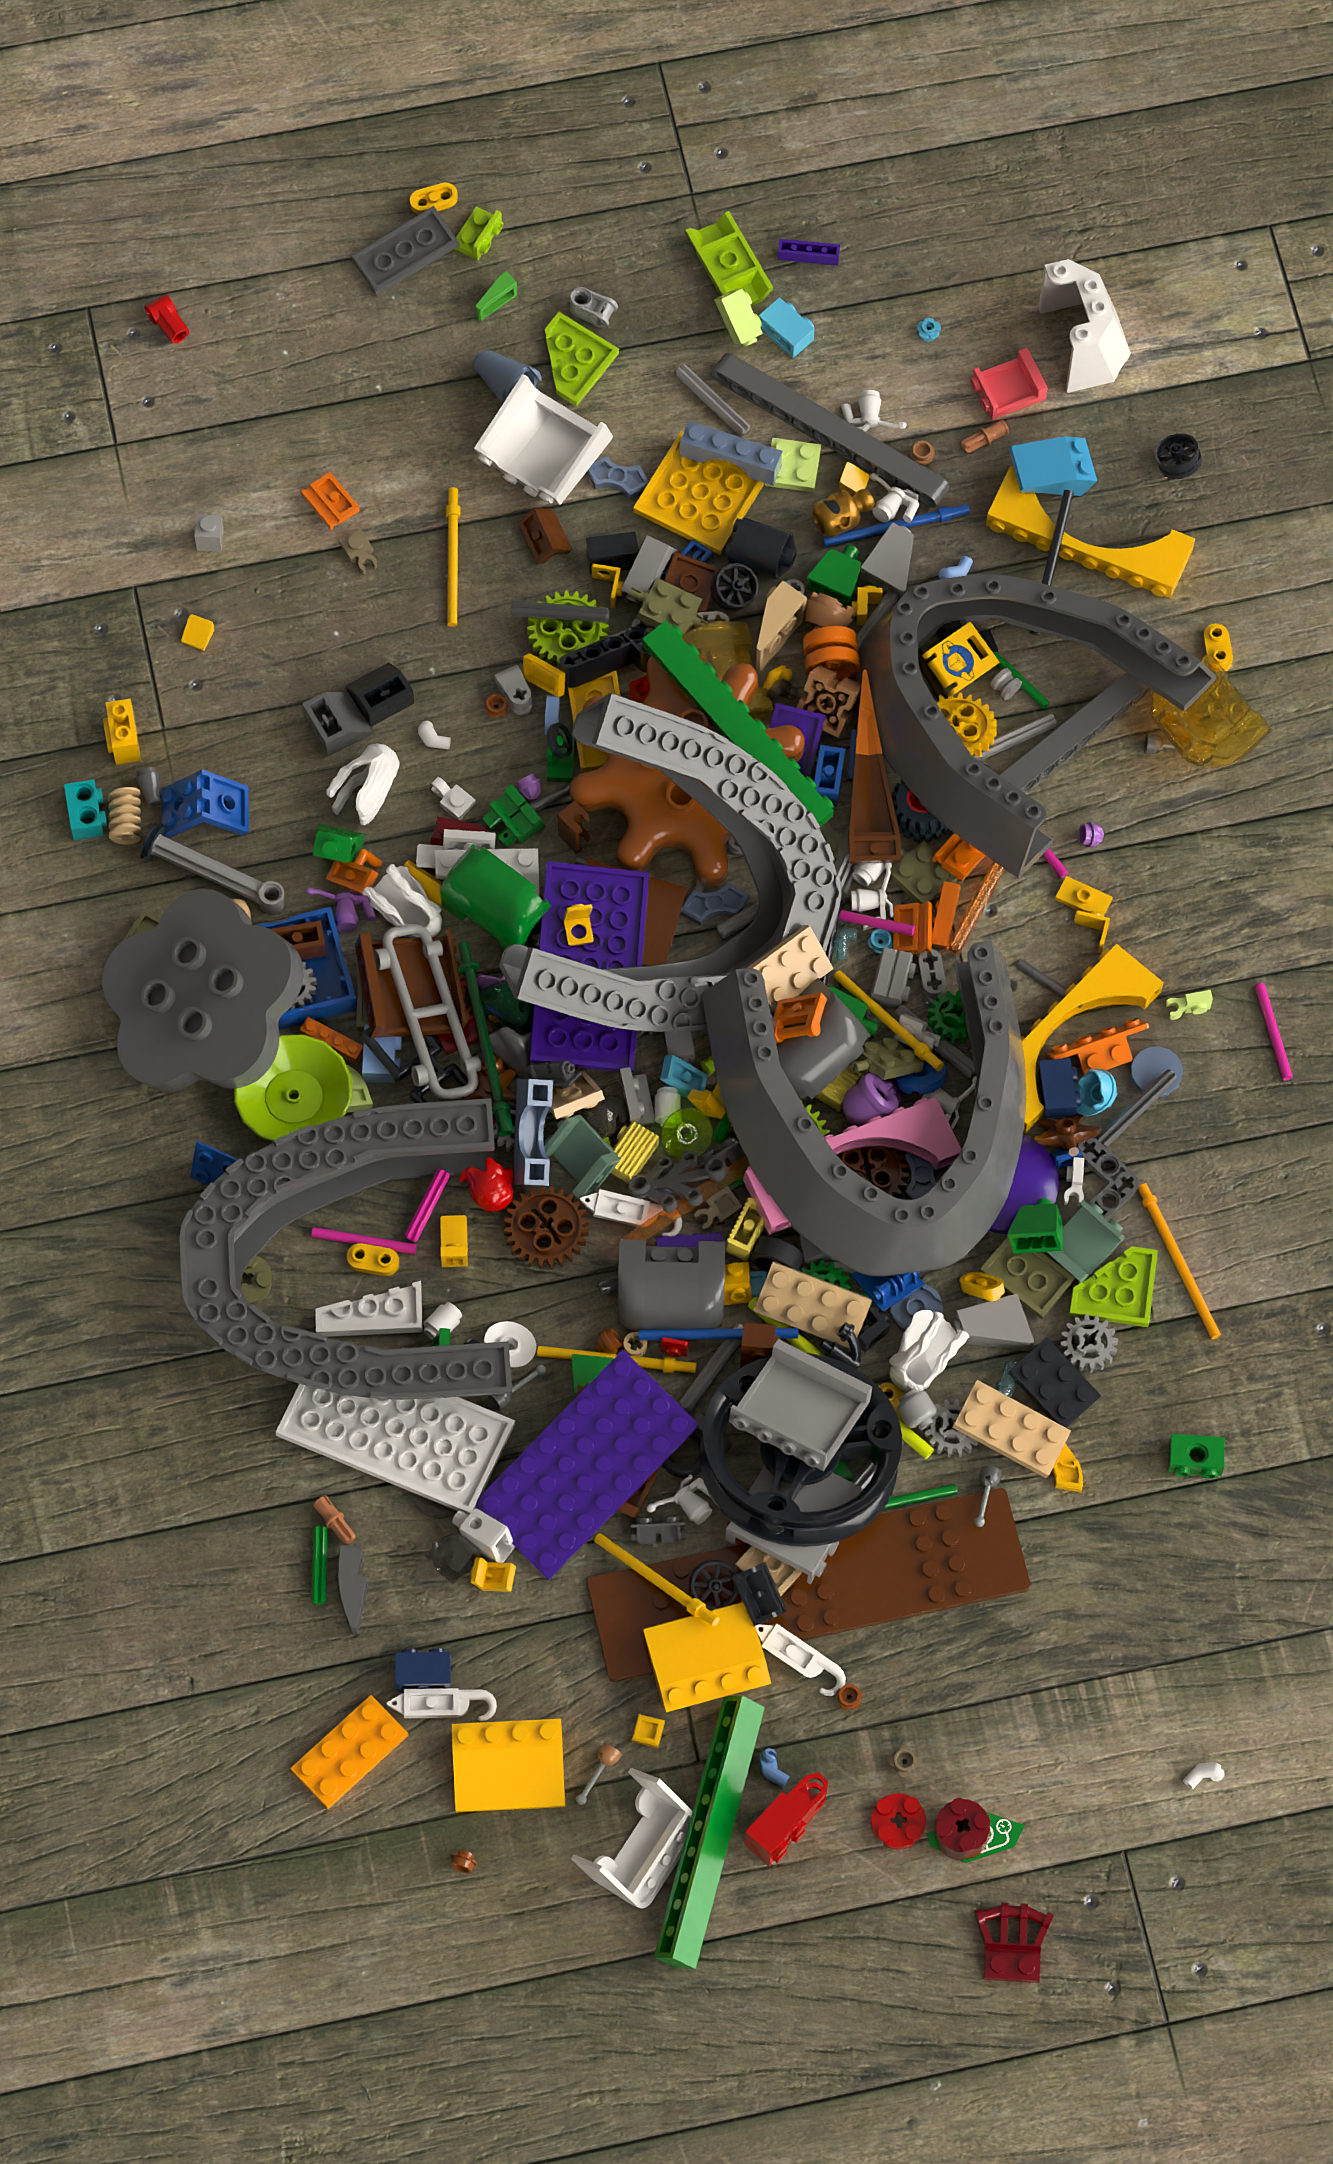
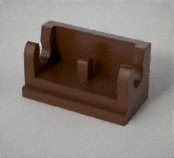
M575 800L558 813L557 816L558 836L577 855L582 851L579 844V835L583 836L587 842L590 841V836L582 827V818L585 822L589 823V815L580 806V803Z

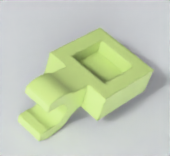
M1211 990L1185 994L1184 998H1169L1166 1001V1007L1175 1006L1178 1009L1175 1012H1170L1169 1019L1176 1020L1180 1018L1184 1011L1185 1014H1202L1211 1008L1213 1001Z

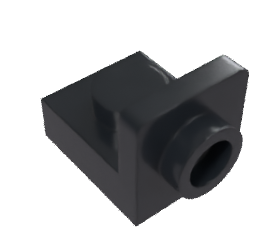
M873 1306L868 1310L867 1317L874 1325L870 1323L859 1332L858 1342L864 1353L889 1334L890 1321L883 1311H877Z

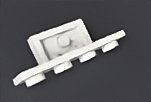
M444 829L443 846L424 844L417 846L416 866L435 868V850H468L472 844L476 846L475 849H481L482 847L485 849H495L496 833Z

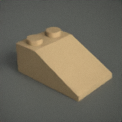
M784 581L778 587H772L766 596L767 603L756 652V671L758 673L766 667L805 621L807 597Z

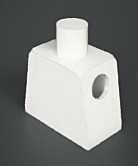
M476 1508L470 1514L462 1510L455 1514L452 1523L459 1527L464 1542L489 1561L503 1563L514 1550L513 1539L507 1526Z

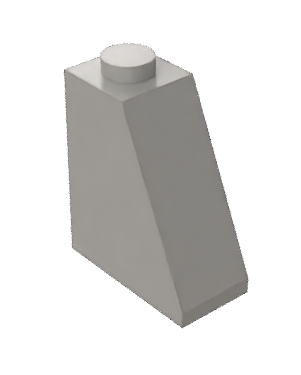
M892 523L861 566L860 579L871 586L882 588L885 594L889 591L896 594L899 601L906 594L914 534L905 526H898Z
M647 535L621 589L628 593L626 598L640 604V601L628 596L632 587L647 593L657 578L663 579V573L670 566L674 552L678 553V550Z
M1017 1293L999 1298L996 1301H989L961 1309L956 1313V1319L953 1321L956 1334L960 1330L966 1331L969 1334V1338L964 1344L1030 1351L1033 1349L1034 1339Z

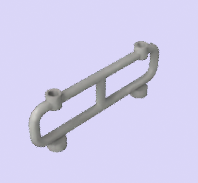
M407 924L393 927L383 936V948L374 950L373 953L377 970L390 968L421 1065L412 1066L413 1082L416 1087L428 1084L431 1092L443 1100L466 1097L477 1089V1072L481 1071V1061L478 1056L471 1057L438 956L443 954L442 944L439 940L433 941L429 931L421 925ZM410 934H416L421 938L423 953L428 958L442 1004L414 1009L392 941L394 938ZM446 1013L461 1057L463 1073L468 1078V1083L465 1086L453 1089H443L440 1087L417 1019Z

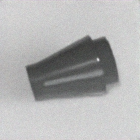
M146 767L138 770L135 781L147 806L151 807L161 804L160 773L156 771L155 767Z

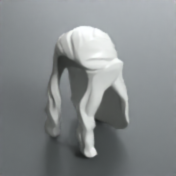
M384 744L368 745L360 757L342 767L337 776L332 780L330 786L326 789L327 796L330 798L335 795L353 769L368 764L364 771L352 776L338 793L332 805V810L336 815L343 808L353 789L363 785L356 798V810L359 814V820L361 825H366L374 819L384 803L400 764L396 753Z
M390 864L386 869L387 874L383 876L376 887H366L363 890V895L370 898L371 907L378 910L394 926L418 924L426 928L431 937H435L441 931L442 917L440 912L442 909L439 905L428 899L422 885L410 875L408 867H395L394 864ZM416 934L403 936L404 938H420Z
M931 1310L916 1312L911 1323L903 1333L898 1353L894 1354L889 1360L892 1365L889 1373L891 1381L905 1393L917 1389L918 1392L927 1389L935 1377L943 1372L948 1360L956 1355L957 1350L967 1341L969 1334L962 1330L956 1334L955 1329L949 1322L943 1319V1315L940 1312L932 1313Z

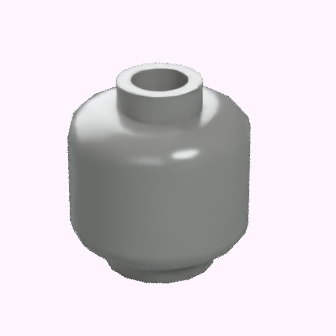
M914 1389L899 1398L900 1404L897 1407V1411L908 1428L919 1427L920 1430H923L934 1423L932 1417L936 1414L937 1409L925 1391L918 1392L917 1389Z

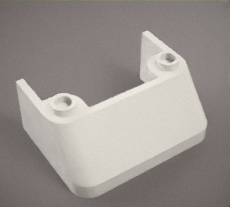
M630 1768L628 1773L643 1786L635 1801L636 1809L643 1817L614 1860L607 1856H599L594 1862H591L577 1855H573L571 1860L604 1888L631 1905L646 1908L651 1904L681 1857L693 1811L659 1778Z

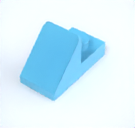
M672 1054L665 1056L660 1080L665 1082L664 1087H674L678 1090L680 1096L688 1097L692 1089L705 1090L708 1075Z

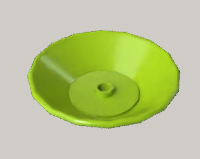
M280 1035L277 1055L269 1070L256 1082L242 1088H235L234 1103L245 1125L260 1138L274 1142V1140L309 1125L316 1126L345 1117L352 1101V1076L343 1057L326 1042L307 1035ZM298 1094L299 1097L297 1099H291L290 1095Z

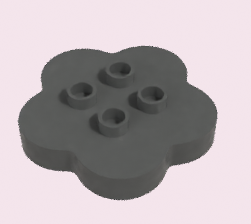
M199 889L180 896L166 909L158 925L153 930L140 932L123 940L111 952L104 966L102 975L104 996L109 1006L121 1019L117 1038V1050L124 1069L146 1086L164 1092L184 1089L199 1080H206L213 1085L228 1089L242 1088L256 1082L269 1070L275 1060L279 1047V1019L293 1005L301 990L304 974L299 953L291 943L274 931L263 926L252 925L247 913L238 904L220 892L210 889Z

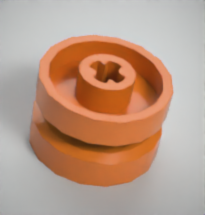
M826 626L808 632L803 637V653L806 656L805 674L809 676L810 672L820 665L836 672L835 679L839 681L846 677L851 678L860 671V657L857 653V633L850 628L842 626Z

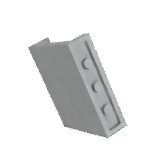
M778 1339L773 1346L771 1358L738 1406L732 1405L729 1423L739 1430L751 1433L764 1443H770L780 1448L785 1454L793 1455L803 1460L807 1465L824 1471L869 1404L872 1386Z
M765 1465L750 1488V1494L770 1491L774 1475L768 1471ZM832 1473L821 1482L804 1485L794 1499V1502L798 1505L801 1512L827 1510L854 1498L863 1488ZM782 1481L777 1493L787 1496L792 1484ZM732 1521L727 1526L725 1540L732 1544H735L738 1538L807 1574V1583L811 1584L815 1576H821L826 1567L824 1560L827 1555L832 1556L839 1544L838 1541L831 1544L808 1547L777 1544L750 1534Z

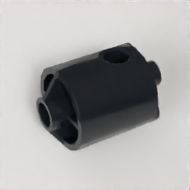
M747 517L736 519L733 526V532L735 533L733 542H728L724 556L728 557L729 564L739 563L746 565L753 572L776 580L792 568L797 555L793 532L757 522Z

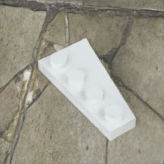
M487 849L535 885L537 888L534 892L539 896L538 849ZM435 850L436 878L444 880L454 864L467 850Z
M421 1281L414 1282L412 1286L401 1289L399 1287L388 1289L389 1292L375 1296L373 1294L365 1295L360 1300L352 1302L346 1300L316 1308V1333L329 1337L423 1332Z

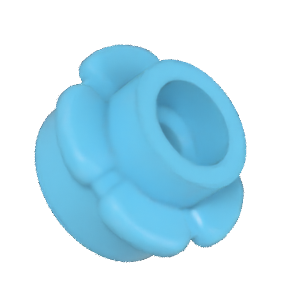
M925 318L918 323L917 331H919V336L922 340L930 342L939 336L941 325L939 322H935L933 318Z
M877 929L871 933V938L868 939V946L874 949L875 953L881 954L884 947H893L892 935L886 930Z

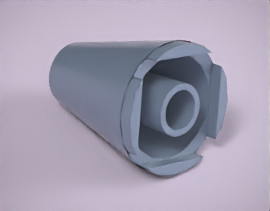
M490 350L480 352L475 357L474 369L502 405L523 374L528 376L534 387L539 391V387L536 385L538 379L541 381V375L534 367Z

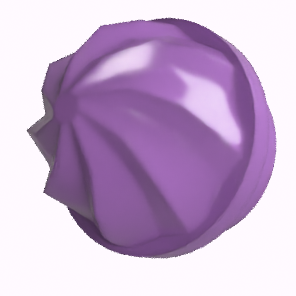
M530 774L516 782L517 791L525 799H536L541 792V781L539 778L536 779L534 774Z
M1094 822L1081 824L1078 831L1080 844L1086 847H1093L1102 842L1104 832L1099 825Z

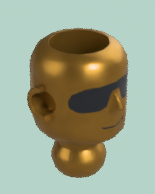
M867 489L858 490L854 496H851L845 490H840L815 503L812 507V516L821 534L827 538H834L856 527L860 522L859 513L871 511L875 503Z

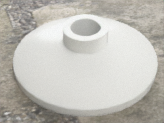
M506 1321L496 1323L487 1330L484 1343L509 1341L510 1367L526 1365L534 1357L536 1341L532 1333L524 1326Z

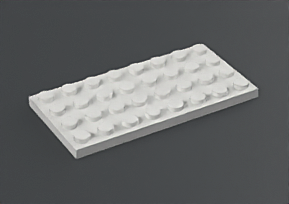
M299 1384L276 1430V1436L456 1511L462 1510L470 1514L476 1508V1502L488 1483L515 1426V1420L459 1397L408 1400L378 1399L339 1394Z

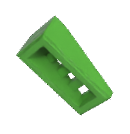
M504 271L475 306L476 319L479 322L517 296V282L507 271Z

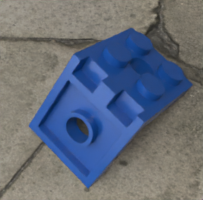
M201 769L162 788L161 822L162 827L165 828L164 836L171 838L202 822L241 836L249 833V786ZM223 800L227 802L228 808L224 805Z

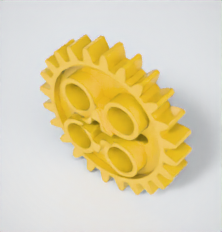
M959 693L957 698L951 697L949 694L948 699L939 695V701L936 703L970 754L981 758L982 750L988 752L989 745L994 744V737L997 736V721L994 719V712L989 711L988 704L981 706L980 698L973 702L971 694L966 699L963 698L962 693Z

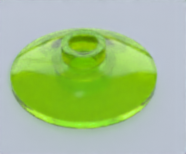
M683 1108L673 1112L665 1120L661 1131L662 1143L665 1149L672 1156L682 1159V1155L687 1151H695L697 1156L702 1155L710 1146L713 1137V1128L708 1117L701 1111L693 1108ZM683 1128H689V1133L685 1136H682L681 1130Z

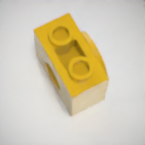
M131 698L105 702L108 717L103 718L108 752L114 754L116 765L140 762L141 757Z

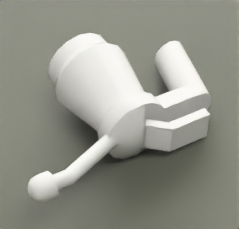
M865 390L860 393L858 403L861 418L853 417L850 404L841 405L844 420L864 432L878 425L900 429L906 428L905 422L893 424L880 420L878 415L881 399L878 391Z
M872 473L870 479L880 482L888 491L886 496L876 502L873 508L874 516L879 521L887 523L895 517L900 505H905L907 509L903 519L911 523L919 507L918 494L908 489L891 488L877 474Z
M884 863L886 875L881 889H878V891L865 889L850 891L851 911L860 913L879 908L880 916L876 918L886 919V903L889 906L890 919H893V904L887 899L885 892L891 874V863ZM862 925L863 931L874 928Z
M977 1077L973 1078L971 1087L958 1098H953L943 1089L939 1088L934 1092L924 1094L922 1099L928 1098L930 1100L937 1097L943 1112L946 1113L945 1116L948 1122L955 1111L956 1118L951 1126V1129H954L959 1120L958 1109L960 1102L975 1089Z
M692 1475L681 1481L680 1488L675 1496L656 1501L653 1504L650 1503L647 1506V1511L653 1512L657 1506L674 1501L676 1504H680L689 1520L694 1521L697 1525L703 1523L712 1513L708 1502L693 1493L699 1489L710 1497L703 1479L698 1478L690 1485H687L692 1481Z

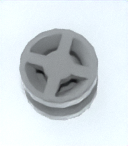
M1005 668L994 677L990 686L994 690L1001 692V697L1004 700H1008L1019 690L1022 681L1014 678L1012 672Z

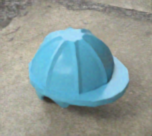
M1096 1068L1090 1069L1078 1080L1075 1091L1080 1092L1081 1106L1077 1107L1076 1112L1088 1117L1111 1107L1118 1094L1116 1081L1108 1071Z

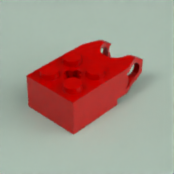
M817 1772L804 1777L788 1795L782 1792L746 1830L744 1845L768 1866L773 1861L776 1863L780 1862L788 1852L786 1850L788 1845L792 1841L797 1843L806 1833L805 1827L825 1804L829 1781ZM813 1779H817L821 1781L823 1787L818 1782H813L809 1784L808 1782ZM814 1788L818 1789L820 1793L813 1795L808 1790Z

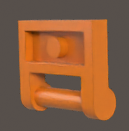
M822 992L778 1001L772 1020L776 1043H780L788 1038L805 1035L814 1037L820 1034L819 1023L827 1000ZM806 1022L805 1025L784 1028L786 1025Z

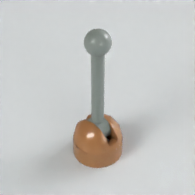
M603 1743L598 1753L600 1765L582 1794L576 1796L577 1804L583 1805L586 1803V1796L604 1767L615 1765L622 1756L620 1751L607 1743Z

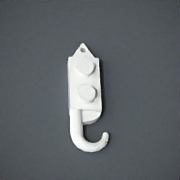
M601 1189L597 1193L579 1199L593 1213V1217L643 1229L652 1226L658 1215L668 1217L673 1220L674 1228L670 1232H663L662 1236L667 1235L669 1237L676 1236L682 1228V1219L676 1210L665 1212L661 1205L650 1203L651 1201Z
M777 1623L775 1625L759 1624L756 1626L758 1636L762 1642L761 1646L806 1677H815L824 1669L835 1676L837 1681L835 1687L829 1690L821 1688L820 1693L826 1696L836 1695L839 1688L845 1685L846 1677L844 1671L837 1664ZM759 1627H763V1631L760 1632L758 1630Z
M404 1689V1693L387 1702L388 1707L403 1714L404 1718H459L467 1712L470 1700H484L488 1703L489 1709L485 1715L479 1716L478 1720L486 1721L495 1714L497 1708L494 1696L488 1691L481 1689Z

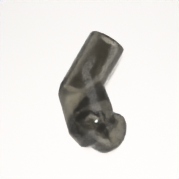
M779 679L769 688L766 695L773 701L779 696L793 700L798 695V688L792 686V683L785 679Z

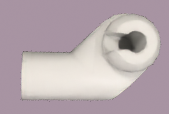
M423 721L419 725L418 734L427 747L450 749L451 737L438 736L430 721Z
M1217 1762L1199 1763L1183 1779V1783L1193 1790L1203 1778L1211 1777L1213 1781H1220L1224 1777V1770L1221 1769V1765Z

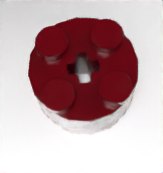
M956 1798L939 1811L935 1823L937 1845L947 1857L955 1860L977 1857L985 1849L989 1840L990 1817L986 1810L978 1803L968 1799ZM958 1827H967V1831L958 1832Z

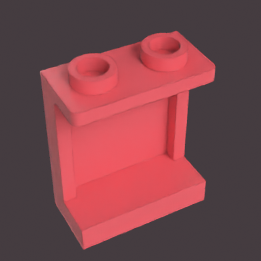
M1028 348L1019 350L1016 359L982 372L979 367L973 368V375L970 379L974 392H978L981 397L980 402L984 412H988L992 420L1044 401L1047 396L1048 387Z

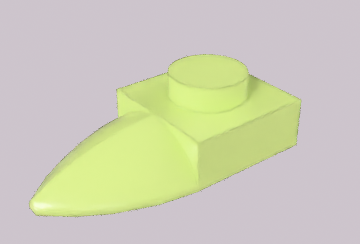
M347 1065L352 1076V1101L346 1113L372 1109L373 1102L364 1079L355 1069Z

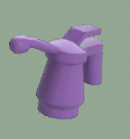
M314 888L306 890L308 895L320 894L334 899L336 905L334 921L337 925V930L341 932H350L357 928L358 916L354 905H362L367 921L376 920V915L373 907L370 905V898L368 896H362V894L351 890L338 895Z

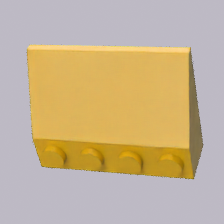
M743 1602L710 1610L720 1618L716 1626L710 1625L701 1617L691 1615L643 1628L661 1704L666 1712L771 1684L756 1626L753 1625Z
M561 1719L452 1724L456 1812L565 1807Z

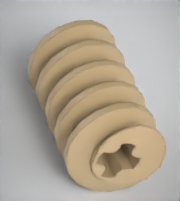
M118 788L108 795L110 802L108 805L110 811L108 814L110 820L109 839L117 844L130 845L141 840L137 836L141 832V827L137 826L141 823V818L138 817L141 814V809L137 807L141 804L139 798H136L141 795V792L137 788Z

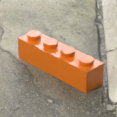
M944 881L943 885H940L939 895L941 897L940 901L936 902L935 907L937 915L933 916L932 926H934L932 932L933 947L948 948L961 889L960 884Z
M307 1017L300 1028V1035H307L326 1042L344 1059L355 1065L358 1064L363 1056V1045L310 1017Z

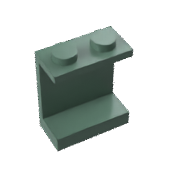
M581 1115L563 1118L557 1124L558 1130L555 1134L549 1136L544 1141V1149L547 1156L554 1155L579 1183L572 1193L580 1199L581 1197L594 1194L621 1158Z
M1084 1200L1080 1202L1082 1207L1063 1227V1250L1047 1252L1082 1283L1096 1271L1125 1238L1120 1233L1123 1228L1114 1219L1111 1218L1107 1221L1101 1216L1104 1211L1093 1201L1088 1204Z

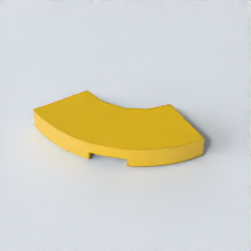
M1064 1444L1051 1470L1055 1478V1488L1082 1493L1083 1476L1080 1464L1071 1450Z

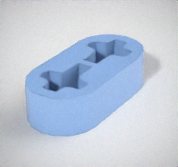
M547 695L545 735H547L550 725L559 722L560 697L554 695Z

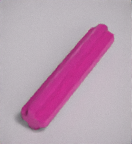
M442 1169L436 1171L405 1233L406 1239L412 1242L418 1241L450 1177L448 1172Z

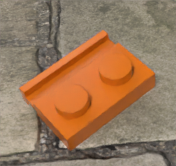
M331 472L310 484V487L301 490V496L330 530L360 511L359 505Z
M954 833L935 853L932 861L941 863L943 869L962 882L986 855Z
M925 901L923 904L910 903L894 906V921L915 926V933L913 936L893 932V949L912 954H921L924 951L931 952L933 905L930 901Z

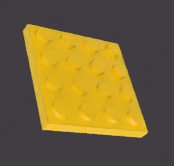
M681 431L633 507V513L690 541L695 540L711 551L721 555L734 535L733 526L736 519H743L765 483L750 479L743 469L724 460L710 459L701 463L680 456V440L684 433Z

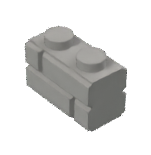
M887 947L882 949L871 992V998L877 1004L897 1009L902 1005V1001H908L911 987L906 985L908 978L913 979L916 964L912 963V953L897 951Z

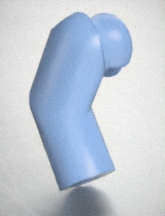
M962 556L957 566L942 568L939 571V579L966 576L973 560L967 556Z

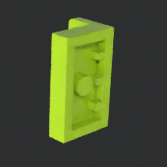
M476 206L456 237L460 246L455 248V250L478 261L483 253L486 254L488 252L494 235H498L503 228L501 212L496 210L494 214H491Z

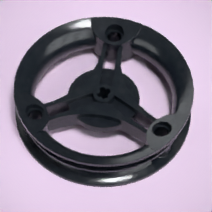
M810 1353L807 1354L872 1386L870 1402L861 1414L866 1420L867 1425L851 1429L824 1471L807 1465L803 1460L793 1455L785 1454L780 1448L770 1443L761 1441V1459L768 1471L774 1475V1480L769 1492L764 1491L750 1494L735 1479L726 1463L723 1440L730 1419L732 1405L738 1406L771 1356L758 1359L743 1366L719 1386L710 1400L705 1413L700 1446V1469L704 1485L716 1506L726 1517L743 1530L764 1540L782 1545L802 1547L820 1546L846 1539L872 1523L886 1507L892 1496L902 1451V1432L897 1413L880 1387L858 1369L844 1362ZM868 1456L870 1461L876 1466L868 1485L854 1498L839 1506L821 1511L801 1512L798 1505L794 1502V1499L804 1485H811L825 1480L835 1471L841 1461ZM782 1481L792 1484L787 1496L777 1493Z

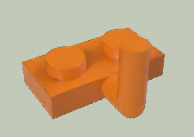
M361 849L354 862L346 863L335 860L326 880L363 895V890L366 887H372L378 876L376 871L363 866L365 861L375 869L381 867L382 861L368 850Z

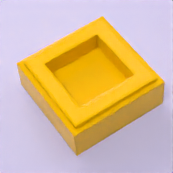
M638 1714L632 1742L659 1748L665 1720Z

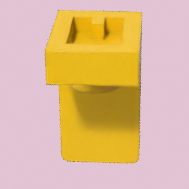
M718 1084L713 1092L692 1089L687 1097L702 1115L722 1119L726 1113Z
M441 1216L442 1267L468 1266L467 1216Z

